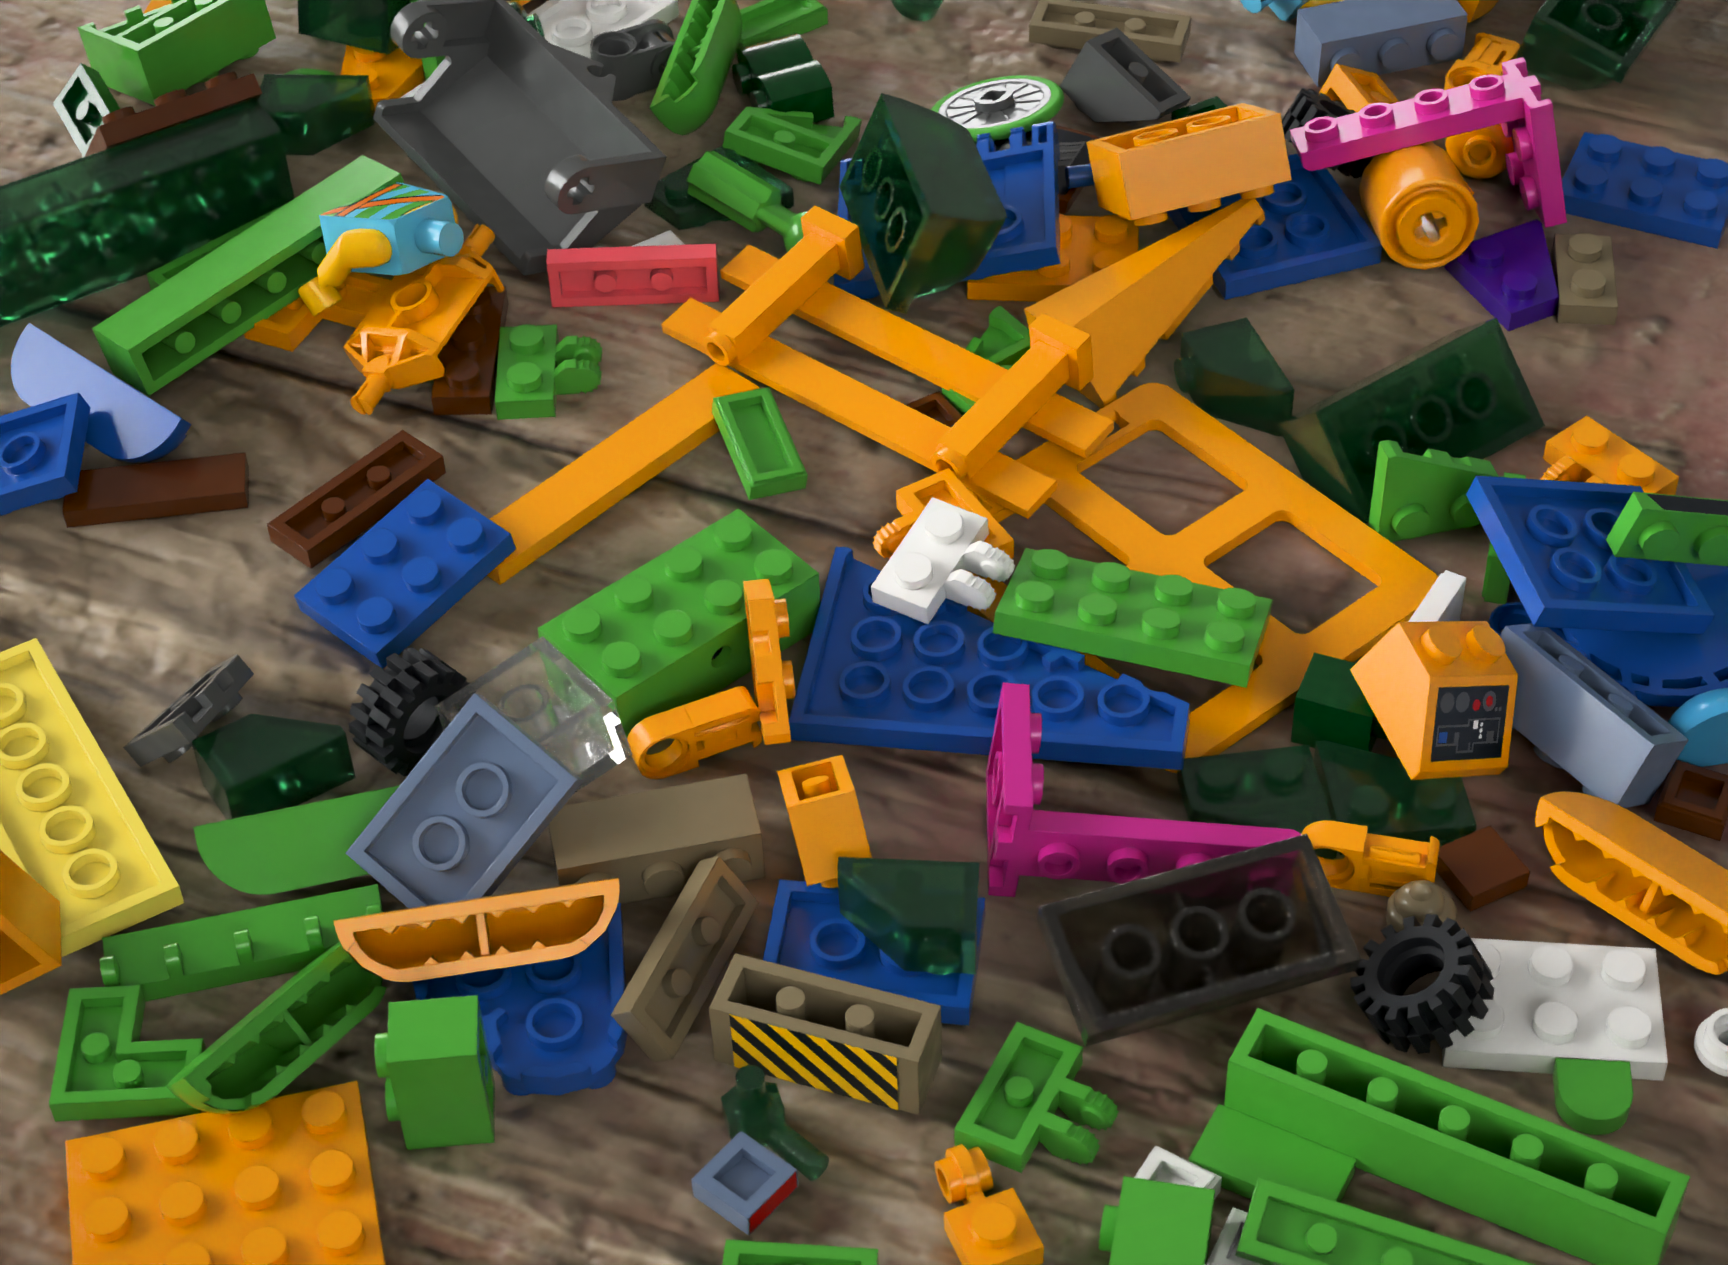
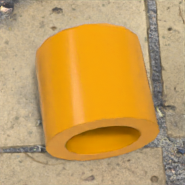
M1426 142L1375 155L1365 168L1359 186L1361 206L1380 244L1392 260L1406 268L1432 269L1444 266L1462 255L1474 240L1479 225L1478 204L1446 150L1432 142Z

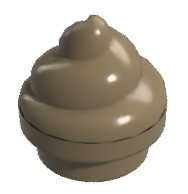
M1417 880L1401 886L1389 897L1385 917L1387 925L1391 924L1395 931L1399 932L1404 930L1403 919L1415 916L1421 926H1423L1426 914L1438 915L1442 923H1444L1447 917L1456 921L1457 908L1454 899L1443 887L1431 881Z

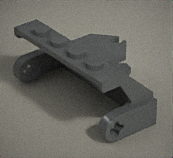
M419 0L408 4L395 16L391 25L390 35L393 42L410 58L418 59L445 56V59L413 97L379 101L373 119L403 149L407 156L430 177L436 186L457 205L475 225L479 224V226L481 224L486 225L494 232L495 240L493 244L523 275L547 272V249L592 248L642 204L651 203L667 156L612 104L616 76L608 74L606 77H598L601 75L604 66L601 62L549 43L506 0Z

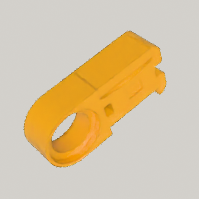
M1477 33L1474 46L1464 60L1457 59L1447 72L1444 90L1467 85L1473 79L1482 75L1495 74L1502 76V62L1519 58L1520 44L1516 41L1488 33Z
M738 686L643 719L630 731L627 738V748L644 777L664 779L699 767L698 760L750 742L753 748L757 747L762 742V732L757 724L760 721V712L745 686ZM665 739H674L673 743L663 751L655 754H646L648 749L654 744Z
M1329 820L1311 823L1301 833L1304 838L1305 854L1299 873L1313 884L1390 897L1397 889L1411 881L1427 880L1435 882L1440 841L1433 836H1430V843L1370 834L1367 833L1368 826ZM1319 848L1332 849L1342 853L1345 858L1327 859L1316 855L1313 850Z

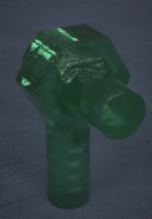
M747 1065L740 1068L735 1076L736 1085L721 1097L722 1114L730 1140L742 1131L761 1145L768 1146L810 1181L818 1179L827 1169L829 1157L786 1124L785 1109L776 1083L765 1082V1073L758 1066Z

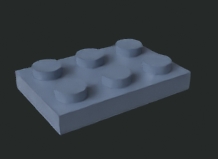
M474 693L347 850L346 854L408 908L491 896L583 783V780L483 695Z

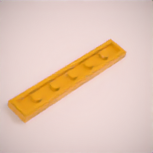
M715 363L491 517L489 520L511 533L516 550L487 576L499 585L503 584L720 430L712 414L713 398L759 389V386L730 368Z

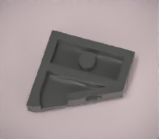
M238 654L212 667L123 748L140 767L162 756L168 763L173 762L199 740L198 735L211 721L213 723L239 704L243 697L238 691L254 673Z

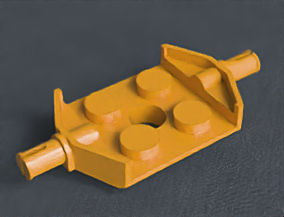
M476 224L464 241L461 250L455 256H446L408 274L395 275L344 344L343 349L352 364L366 378L355 396L350 399L351 406L362 415L366 413L371 415L386 392H390L391 389H402L445 376V368L438 358L442 348L448 343L449 338L470 308L476 303L477 298L487 284L494 285L497 292L503 293L505 290L493 266L482 258L487 248L495 240V234L488 226Z

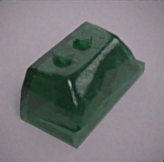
M1546 0L1535 14L1519 48L1516 59L1524 57L1529 72L1573 91L1603 88L1614 81L1621 84L1681 0Z
M881 93L839 188L852 222L859 226L861 245L885 309L907 314L913 299L942 292L976 272L1001 230L1007 214L973 138L965 127L938 112L902 98Z

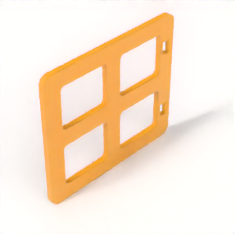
M1161 383L1142 384L1096 412L1113 420L1121 429L1105 438L1086 459L1048 440L1016 460L1056 480L1057 490L1044 504L1124 563L1130 570L1159 576L1179 575L1187 578L1192 583L1221 589L1234 588L1208 569L1207 566L1273 523L1284 521L1296 527L1378 586L1306 634L1295 633L1270 615L1255 662L1259 667L1252 671L1247 688L1231 685L1190 713L1183 770L1165 769L1172 773L1183 774L1197 770L1295 703L1296 694L1314 653L1349 662H1354L1362 657L1398 622H1408L1438 578L1436 573L1174 389ZM1156 430L1170 437L1244 491L1174 535H1164L1080 473L1146 432ZM968 489L998 523L1015 513ZM976 574L974 576H979L985 579L986 582L991 583V587L995 589L996 598L986 611L984 609L979 611V609H973L971 606L967 607V611L994 623L995 611L1007 585L1001 581L998 582L989 577L985 578ZM1078 652L1085 655V665L1115 679L1121 676L1096 655Z

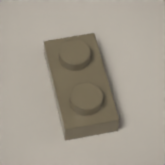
M1578 233L1575 235L1554 234L1552 264L1559 294L1556 312L1557 323L1615 325L1618 299L1612 237L1596 236L1590 233Z

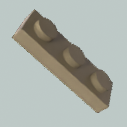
M1039 0L1029 24V42L1046 44L1057 49L1067 47L1082 49L1086 41L1118 27L1152 61L1180 63L1190 36L1191 16L1071 0Z
M720 856L703 859L698 862L611 1013L614 1020L652 1062L671 1060L675 1057L759 904Z

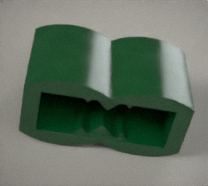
M798 33L737 49L738 64L732 65L733 80L740 95H748L751 107L769 108L779 112L813 113V123L834 117L830 80L821 64L813 59L807 44Z

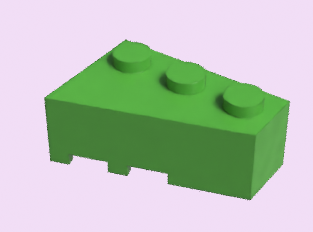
M171 0V4L144 14L139 5L124 10L125 21L100 30L96 29L93 22L77 27L91 68L99 72L107 87L155 106L154 100L159 96L178 89L186 90L196 83L206 82L218 76L219 70L237 60L254 56L258 53L261 46L276 39L265 0Z

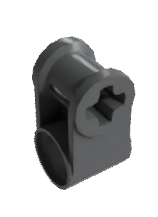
M658 19L648 20L642 24L618 31L603 32L591 40V59L604 65L601 75L598 77H606L608 74L616 76L613 101L626 100L636 94L658 87L665 70L660 64L666 67L676 42L673 40L672 30L664 21Z

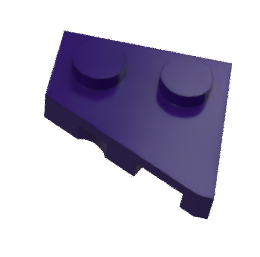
M1538 219L1472 241L1462 255L1444 267L1507 331L1556 315L1559 294L1543 225Z

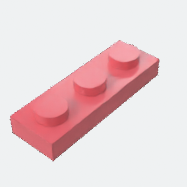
M716 244L547 249L546 267L552 307L685 303L690 297L699 302H720Z

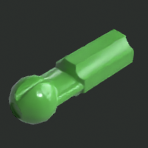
M706 151L702 158L693 164L686 180L688 182V194L751 232H762L767 227L783 236L786 252L803 238L800 218L807 212L796 214L782 206L781 191L716 151Z

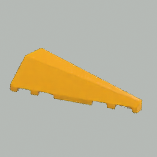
M1256 198L1240 199L1024 309L1028 328L1042 313H1045L1091 335L1094 377L1078 392L1099 408L1105 407L1117 399L1118 389L1130 375L1137 377L1145 368V356L1160 338L1168 340L1213 284V273L1225 259L1232 261L1239 253L1240 240L1252 225L1261 226L1265 221L1263 209Z

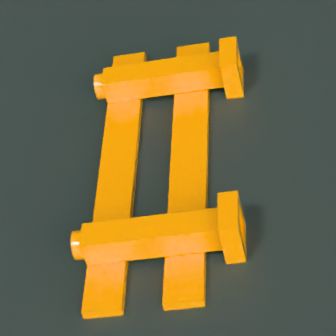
M816 205L800 218L803 238L782 258L778 259L748 244L720 270L721 279L745 290L722 313L690 297L661 324L663 333L708 355L715 363L721 366L727 365L936 473L949 468L966 488L1027 519L1057 490V481L998 451L1021 428H1025L1086 459L1114 430L1113 420L1056 393L1064 384L1081 391L1094 377L1090 334L1042 313L1029 326L1030 349L1007 370L828 283L827 281L834 274L851 281L865 268L858 225ZM794 314L948 391L951 389L976 403L952 427H949L769 337V335L789 316Z

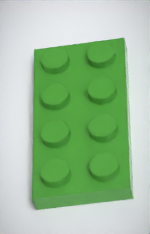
M1025 548L995 611L993 633L1247 688L1269 623L1273 599L1255 596L1253 593L1241 588L1221 589L1192 583L1187 578L1179 575L1159 576L1130 570L1125 565L1116 562L1096 563L1072 558L1054 549L1034 550Z

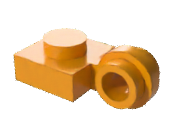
M963 1144L946 1149L945 1158L935 1161L934 1166L940 1189L947 1202L952 1204L962 1200L964 1203L963 1206L944 1212V1230L961 1264H1043L1044 1245L1014 1188L985 1197L983 1192L993 1189V1178L982 1150L978 1146L967 1150Z

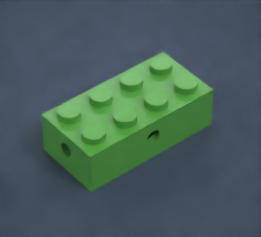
M737 509L538 627L545 681L617 747L624 751L627 749V738L630 731L643 719L714 695L752 671L743 581L769 579L774 599L786 598L790 637L779 638L780 650L782 652L813 633L820 607L819 573L744 512Z

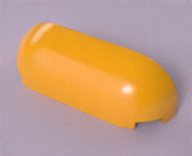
M1567 791L1553 792L1540 797L1536 810L1535 824L1536 827L1542 826L1546 847L1555 863L1550 866V869L1564 885L1693 967L1714 975L1728 972L1727 869L1635 813L1605 799Z
M619 878L554 886L334 920V926L342 947L361 967L370 973L395 982L428 980L559 960L576 955L597 941L610 925L618 906L620 884Z

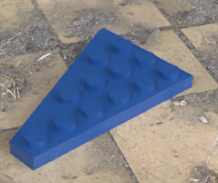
M835 548L789 717L791 740L989 755L1002 683L1030 685V712L1042 714L1040 750L1038 754L1032 753V759L1183 770L1190 724V703L1163 691L1150 690L1141 681L1124 673L1118 679L1085 665V655L1076 651L994 634L993 622L967 611V606L947 598L929 624L876 604L872 600L871 585L881 571L854 559L851 548Z

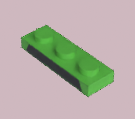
M1633 492L1608 534L1606 541L1615 557L1728 566V500Z

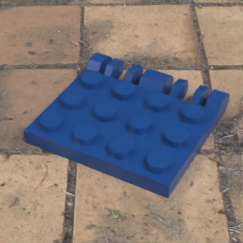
M1049 121L1033 124L1032 145L1027 144L1026 133L1023 127L1010 129V149L996 151L995 142L991 138L990 133L977 135V155L971 156L966 137L929 143L927 146V164L922 165L917 146L904 148L902 169L891 170L884 152L871 154L870 174H868L864 156L842 159L840 162L838 216L859 226L865 268L851 281L834 274V286L861 299H871L879 295L914 289L923 290L942 284L965 280H981L989 276L1023 270H1038L1046 266L1061 264L1058 181L1060 147L1055 122Z

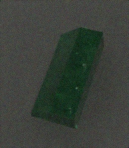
M1497 318L1456 330L1278 423V427L1302 479L1365 524L1369 522L1380 441H1396L1403 452L1423 456L1429 448L1448 452L1454 458L1468 456L1483 460L1545 426Z

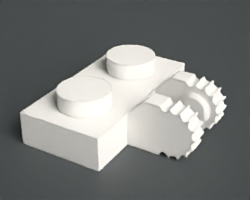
M932 497L871 585L872 600L876 604L926 624L930 623L946 598L967 607L971 606L973 609H979V611L981 609L986 611L996 598L995 589L991 587V583L986 582L985 579L979 576H974L972 573L985 578L989 577L998 582H1005L1014 571V560L1004 550L1002 551L998 547L994 548L991 544L984 542L989 535L988 518Z

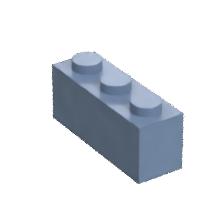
M1344 0L1298 9L1294 54L1317 87L1324 85L1336 63L1382 75L1461 59L1463 56L1468 14L1457 0Z
M1532 623L1505 626L1500 637L1505 644V653L1518 673L1512 729L1519 731L1535 745L1533 749L1539 758L1554 767L1566 770L1583 784L1582 791L1584 794L1605 799L1623 808L1649 804L1689 739L1550 628L1534 627Z

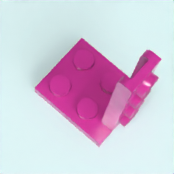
M1524 57L1502 62V76L1495 74L1476 77L1467 85L1447 90L1439 88L1427 89L1418 93L1412 99L1392 104L1382 102L1369 104L1357 113L1338 118H1314L1304 126L1290 130L1291 141L1303 167L1308 171H1316L1501 124L1506 138L1512 136L1514 152L1505 155L1508 176L1513 186H1520L1521 197L1526 210L1534 209L1545 228L1567 223L1553 104L1550 99L1541 101V84L1535 75L1528 77Z
M1002 683L986 769L988 895L1015 897L1020 875L1047 877L1055 880L1077 879L1116 882L1123 885L1145 884L1184 887L1191 890L1213 889L1252 892L1259 895H1292L1305 854L1304 838L1293 829L1034 810L1033 805L1041 804L1044 785V766L1040 763H1033L1032 753L1038 754L1040 750L1042 714L1030 712V685Z

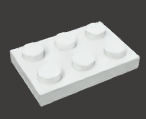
M1471 938L1491 970L1493 980H1490V983L1494 988L1493 999L1483 1000L1489 1009L1483 1020L1474 1016L1468 1019L1474 1028L1469 1035L1464 1037L1458 1029L1449 1034L1454 1045L1442 1049L1443 1067L1552 1074L1556 1058L1630 1062L1632 1079L1664 1080L1668 1060L1656 949Z

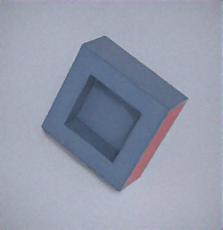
M742 1131L691 1179L693 1196L748 1236L798 1188L797 1169Z

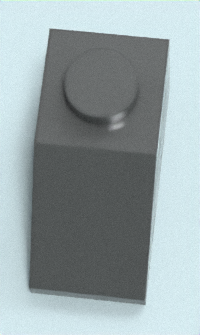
M1118 27L1086 41L1059 86L1074 101L1075 106L1094 122L1157 120L1186 106L1191 99L1182 88Z

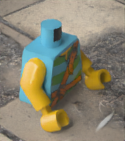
M396 182L319 215L327 255L317 268L318 276L301 286L298 292L311 314L315 317L343 299L335 287L340 286L350 272L399 276L411 273L446 256H455L462 248L464 237L462 228L458 225L457 211L453 207L451 200L446 194Z

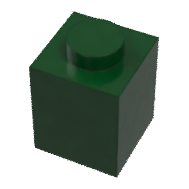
M1318 653L1313 654L1295 697L1291 742L1367 763L1376 738L1388 740L1350 671L1356 663Z

